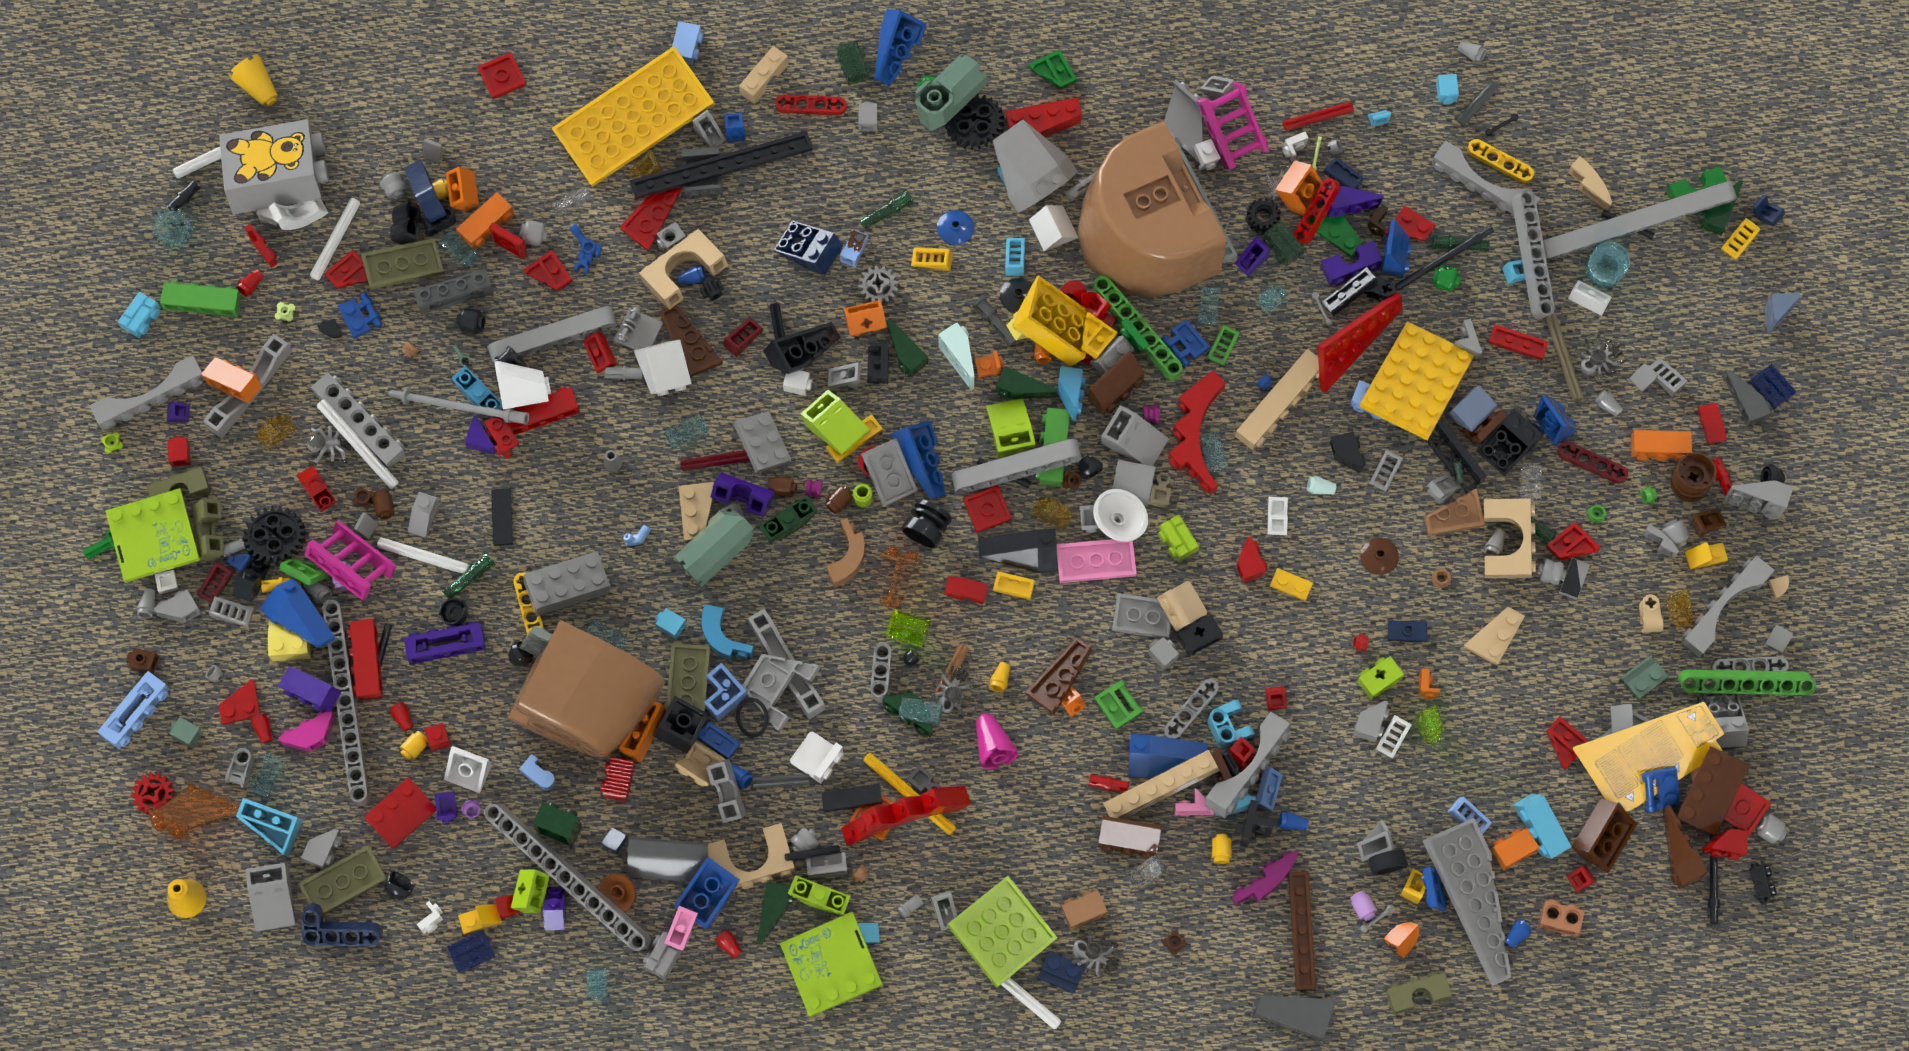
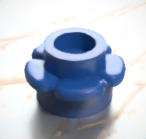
M1266 373L1256 384L1259 390L1264 389L1266 391L1274 383L1271 381L1273 376L1270 377Z

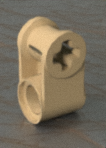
M1646 595L1639 604L1640 624H1643L1642 633L1662 632L1663 618L1659 599L1655 595ZM1649 602L1650 605H1653L1652 608L1646 605V603Z

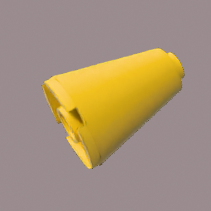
M258 54L252 55L253 59L249 60L246 58L238 63L231 70L233 74H229V77L262 106L267 105L270 107L277 101L278 95L261 57Z
M176 879L169 884L167 905L174 915L190 918L203 910L207 896L204 887L199 882L193 879Z

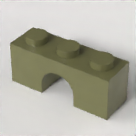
M202 467L190 468L188 472L176 473L168 479L155 480L146 486L150 497L179 488L188 489L193 499L211 493Z
M203 498L192 505L194 538L200 560L213 562L224 555L223 536L215 535L216 524L222 518L221 500Z
M1439 971L1427 974L1428 977L1424 979L1415 977L1409 979V983L1401 985V982L1389 985L1390 988L1387 989L1386 995L1393 1015L1412 1010L1414 1008L1412 994L1417 991L1426 993L1431 1004L1450 999L1452 992L1445 972L1439 974Z

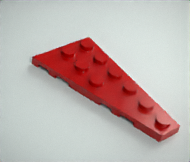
M1397 292L1318 345L1320 389L1324 393L1333 386L1402 311V295Z

